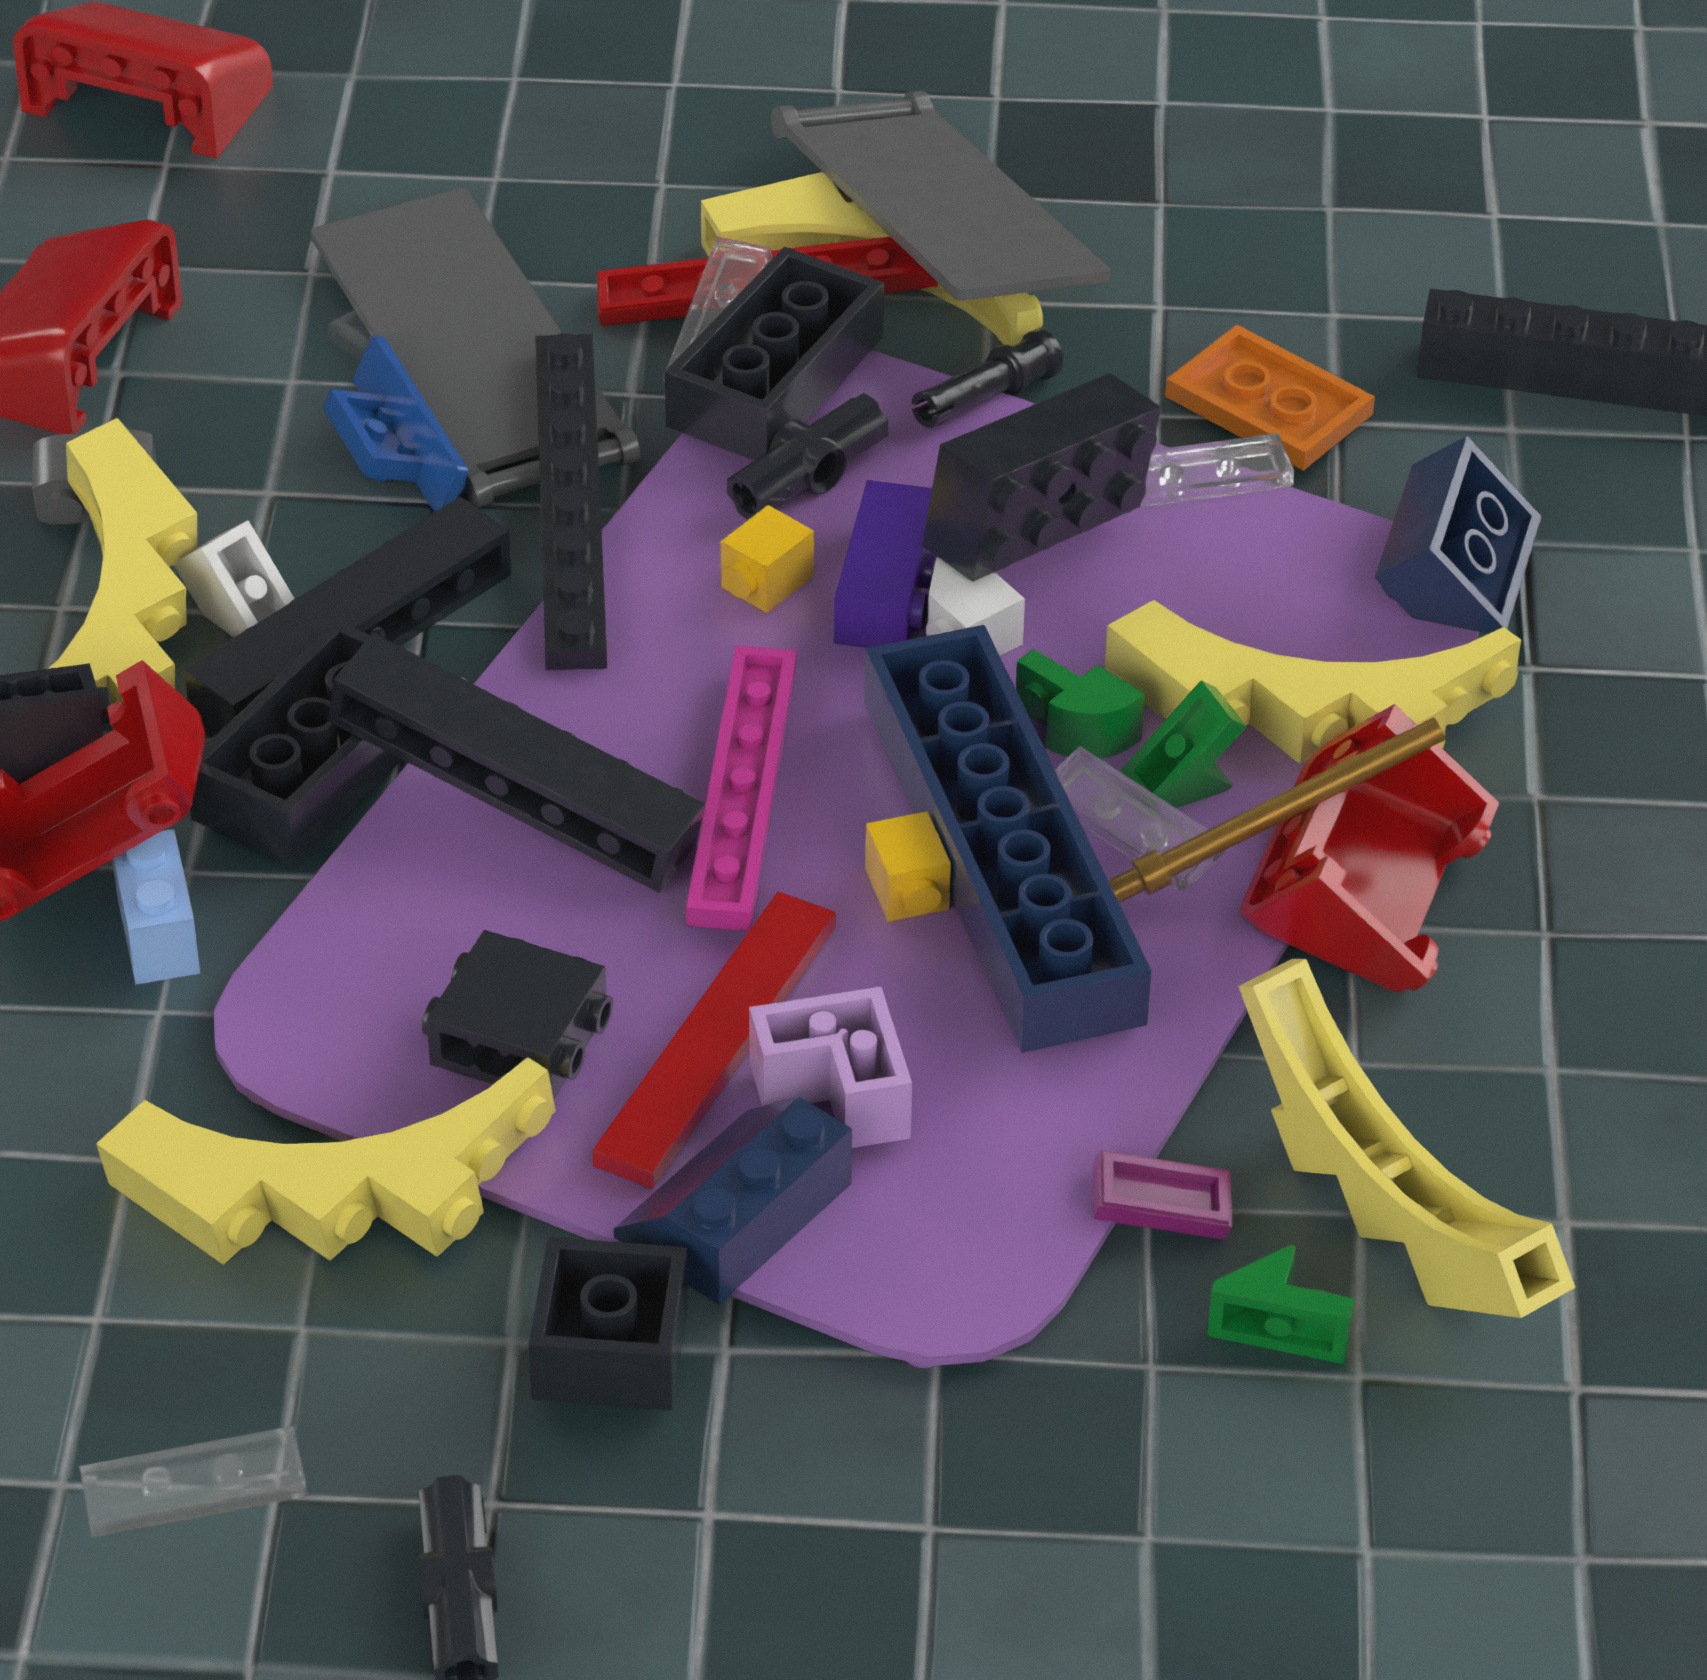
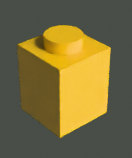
M769 505L720 541L721 587L729 591L733 596L745 600L766 613L814 577V530Z
M928 811L866 823L865 870L887 922L948 910L950 905L951 862Z

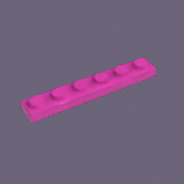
M735 645L687 899L686 926L749 931L752 927L797 670V650Z

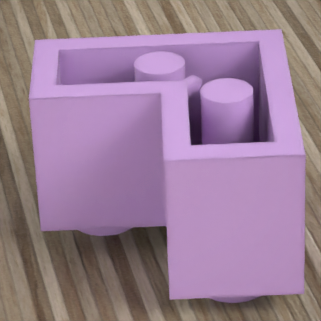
M881 986L749 1007L750 1066L762 1106L798 1096L809 1103L830 1100L835 1119L852 1128V1148L911 1139L912 1081Z

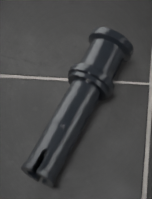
M1034 329L1026 333L1021 342L1016 345H1000L991 350L984 363L930 389L916 393L912 398L911 404L918 405L924 401L928 403L913 408V414L922 426L933 428L950 417L1000 393L1011 396L1018 395L1027 389L1029 382L1037 378L1049 380L1060 373L1063 367L1061 347L1050 332L1044 329Z

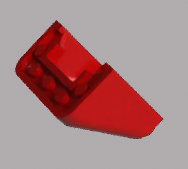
M86 2L32 16L24 22L13 36L21 111L46 117L55 107L56 97L68 101L77 90L76 81L163 102L165 125L176 127L180 122L194 136L195 140L191 144L192 153L216 159L273 87L269 55L253 39L101 2Z
M150 219L50 237L33 250L28 261L0 292V417L58 434H76L87 421L86 411L76 409L78 397L83 385L93 388L98 382L95 361L98 354L135 310L170 320L183 304L174 229L170 225Z
M143 660L116 675L119 693L123 701L122 703L117 701L107 707L110 723L114 728L113 731L21 784L16 782L4 770L0 769V921L11 918L57 890L174 825L189 812L205 747V731L202 718L191 703Z
M1396 704L1391 705L1321 746L1302 768L1294 787L1417 726V724ZM1436 744L1277 824L1243 898L1240 913L1259 932L1392 992L1398 993L1407 989L1411 991L1418 990L1433 977L1438 968L1436 957L1439 948L1437 943L1428 935H1417L1446 865L1461 856L1469 859L1486 846L1491 838L1492 832L1489 827L1499 802Z

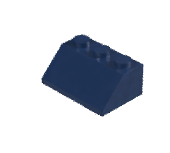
M1465 436L1412 465L1374 578L1380 583L1386 595L1396 600L1413 619L1487 634L1503 627L1507 629L1541 515L1468 436Z
M799 1096L746 1110L613 1228L614 1238L623 1243L687 1247L688 1285L720 1305L851 1185L852 1128Z

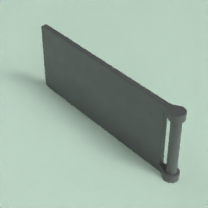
M926 91L908 92L904 98L799 110H796L792 105L776 106L771 112V127L774 136L777 139H789L955 299L970 300L1110 281L1111 268L940 116L933 108Z
M459 187L312 228V242L371 337L373 335L385 337L467 466L468 474L464 489L470 504L476 508L485 507L493 504L494 497L540 484L539 460L488 475L484 471L539 455L535 336L562 334V332L468 189ZM595 383L598 437H607V440L598 442L599 466L616 461L619 465L623 466L639 461L640 448L633 430L622 424Z

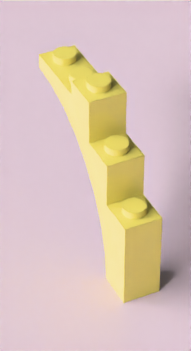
M823 172L701 200V245L709 258L779 250L784 246L795 248L889 236L854 201L850 202L848 196L843 191H838L833 181ZM939 283L938 287L920 289L932 293L966 311L992 331L1003 345H1016L1021 342L1026 333L1039 329L1043 325V313L1040 303L1035 295H1029L1027 292L957 300Z
M116 418L66 443L67 479L90 515L102 548L103 563L99 588L84 624L60 658L48 668L90 663L96 686H108L111 705L117 701L119 703L123 701L119 693L116 675L141 660L147 663L175 689V664L157 642L170 638L180 628L187 625L186 587L169 566H175L178 559L198 548L197 512L121 421Z
M1152 600L1107 625L1105 670L1145 693L1144 703L1165 720L1192 689L1203 680L1218 689L1246 726L1250 724L1296 762L1302 764L1310 759L1328 741L1393 704H1396L1417 725L1434 717L1445 736L1447 725L1458 723L1467 713L1493 698L1504 696L1515 686L1518 677L1517 667L1521 639L1503 627L1466 645L1422 657L1382 662H1324L1276 655L1231 642L1187 622L1162 604ZM1445 740L1438 743L1442 749L1445 745Z
M1291 959L1238 986L1282 1104L1272 1108L1271 1112L1293 1171L1337 1175L1359 1237L1404 1242L1427 1305L1522 1318L1575 1288L1552 1223L1518 1215L1481 1196L1436 1160L1411 1135L1387 1106L1347 1046L1326 1007L1306 959Z
M527 1057L485 1091L443 1114L389 1133L331 1143L280 1144L235 1138L184 1122L144 1100L99 1140L96 1145L108 1183L223 1265L241 1248L253 1244L271 1220L329 1261L348 1244L360 1240L376 1217L381 1218L438 1257L455 1240L466 1237L477 1224L479 1217L484 1213L478 1185L482 1181L492 1179L501 1170L506 1158L528 1137L538 1135L546 1127L556 1109L548 1070Z

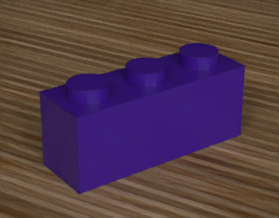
M873 480L866 481L834 597V644L869 648L909 640L912 629H923L927 608V593H922V589H930L937 557L922 546L932 488Z

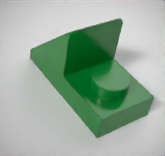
M1201 680L1119 772L1148 811L1155 815L1225 792L1233 784L1217 765L1216 760L1247 726L1218 689Z
M1286 1246L1214 1280L1211 1290L1207 1336L1340 1364L1345 1363L1350 1342L1355 1298L1332 1294L1319 1289L1292 1286L1296 1246Z

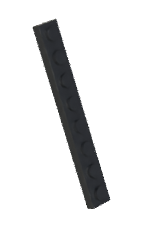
M562 333L535 336L546 670L607 669L593 334L573 335Z

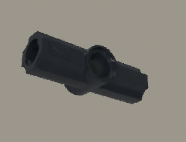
M862 393L856 398L852 397L809 426L801 420L788 422L773 438L769 452L727 478V495L734 502L737 512L749 520L767 505L777 509L807 488L815 494L826 493L839 482L847 467V462L888 436V419L880 410L878 402L869 395Z
M462 1475L436 1477L430 1486L419 1490L424 1553L419 1554L424 1620L430 1619L431 1633H429L432 1673L434 1672L435 1680H494L499 1678L493 1613L498 1612L493 1549L492 1546L486 1547L485 1533L487 1531L480 1484L466 1481Z

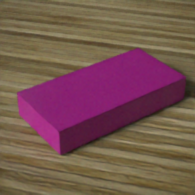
M1099 1150L1093 1161V1219L1225 1240L1232 1228L1230 1170Z

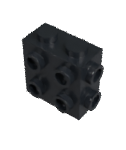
M90 663L0 675V769L4 770L19 784L103 736L102 725L110 724L107 707L111 705V699L107 685L96 686Z
M483 930L470 952H462L457 958L453 967L451 981L441 997H433L426 1007L422 1021V1032L428 1036L430 1065L494 1084L528 1057L548 1070L553 1099H555L566 1079L574 1080L580 1072L586 1046L594 1033L602 1034L609 1023L613 1009V998L606 995V968L603 965L590 962L581 957L570 956L528 943L522 939Z

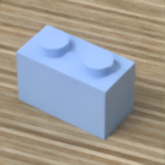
M174 829L161 831L112 859L117 897L135 985L200 974L194 917Z

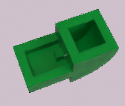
M1035 649L1030 650L1017 660L1016 691L1029 717L1047 726L1046 748L1050 751L1076 759H1101L1120 754L1130 749L1142 739L1145 693L1098 665L1080 677Z

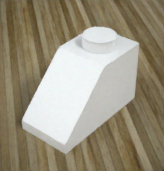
M248 520L216 536L178 559L177 564L174 566L202 614L233 638L286 606L294 599Z
M936 557L929 591L926 635L930 636L985 625L1000 656L1023 645L1025 598L995 572L972 582L943 560Z

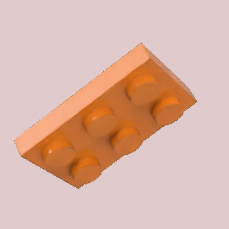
M1237 324L1166 379L1165 397L1303 471L1371 417L1375 402V396Z

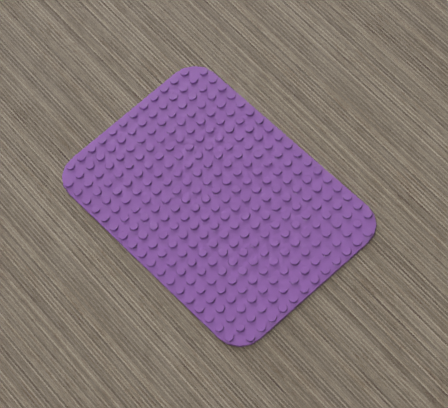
M870 351L805 424L811 425L852 397L856 398L860 394L865 393L878 402L880 410L888 419V436L847 462L843 476L830 491L823 494H815L807 488L776 509L814 530L813 578L768 613L743 599L733 596L729 591L721 587L720 541L748 521L737 512L734 502L727 495V478L754 460L682 433L602 529L607 669L546 670L544 601H542L474 685L507 702L518 705L524 711L561 730L571 732L577 738L618 759L629 762L633 767L672 787L685 791L690 796L706 804L735 645L797 650V670L752 926L777 891L836 912V928L785 1001L882 987L912 1081L911 1139L852 1148L851 1185L730 1296L874 1354L904 1360L918 1368H929L939 1365L984 1362L1028 1343L1064 1308L1116 1224L1112 1221L1093 1219V1161L1098 1151L1105 1150L1155 1159L1158 1157L1248 1012L1238 986L1275 968L1289 945L1259 932L1240 913L1241 903L1274 832L1275 825L1171 877L1172 885L1150 896L1146 891H1143L1119 903L1151 968L1147 1026L1021 1053L951 895L948 910L887 922L865 870L866 823L914 813L864 704L865 648L834 644V597L867 480L932 488L940 444L1030 407L1035 403L1000 393L950 417L933 428H926L916 420L912 409L928 402L924 401L918 405L911 404L913 396L953 376L880 352ZM1157 443L1151 454L1145 483L1146 494L1139 508L995 572L1025 598L1023 645L1000 656L1015 689L1017 660L1032 649H1035L1080 677L1096 665L1105 669L1107 625L1152 600L1162 604L1187 622L1231 642L1276 655L1324 662H1382L1422 657L1466 645L1477 640L1480 633L1413 619L1396 600L1386 595L1380 583L1374 577L1393 520ZM922 589V593H927V608L923 629H912L910 639L927 636L926 625L928 623L930 589ZM1144 703L1142 739L1130 749L1120 754L1101 759H1076L1050 751L1046 748L1047 726L1030 718L1108 880L1133 868V860L1155 849L1161 854L1293 788L1302 768L1307 762L1299 764L1248 724L1243 732L1216 760L1217 765L1233 784L1230 789L1155 815L1148 811L1119 772L1165 721ZM409 763L232 974L214 1009L216 1058L237 1091L247 1096L251 1102L263 1106L275 1115L340 1141H347L393 1132L443 1114L493 1085L430 1065L428 1036L422 1032L423 1016L428 1003L435 996L441 997L451 981L453 967L457 958L462 952H470L483 930L522 939L540 947L570 956L581 957L590 962L605 966L606 995L613 998L612 1014L606 1029L600 1035L594 1033L586 1046L580 1072L574 1080L566 1079L554 1099L556 1111L552 1114L546 1127L538 1135L528 1137L506 1158L501 1170L492 1179L482 1181L478 1185L481 1197L588 1240L620 1242L614 1238L613 1228L746 1110L762 1106L750 1066L749 1051L653 1189L593 1167V1148L749 932L686 926V905L701 825L696 845L662 891L658 893ZM830 1100L811 1103L835 1118Z

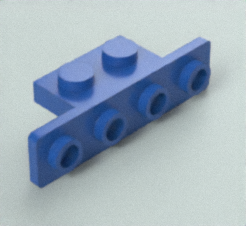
M373 335L353 378L359 392L330 389L322 408L364 476L380 482H387L391 479L416 482L430 507L436 512L461 494L466 484L468 468L385 337Z

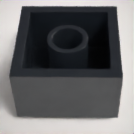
M548 1237L528 1345L531 1400L672 1411L688 1309L687 1247Z

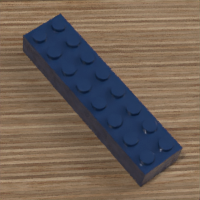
M980 625L865 648L864 704L913 813L928 811L951 862V898L1021 1053L1147 1026L1151 968L986 626Z

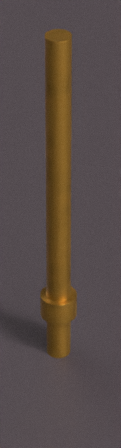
M1433 717L1161 854L1155 849L1133 860V868L1108 880L1118 902L1121 903L1143 891H1146L1150 896L1172 885L1171 877L1444 741V733L1437 720Z

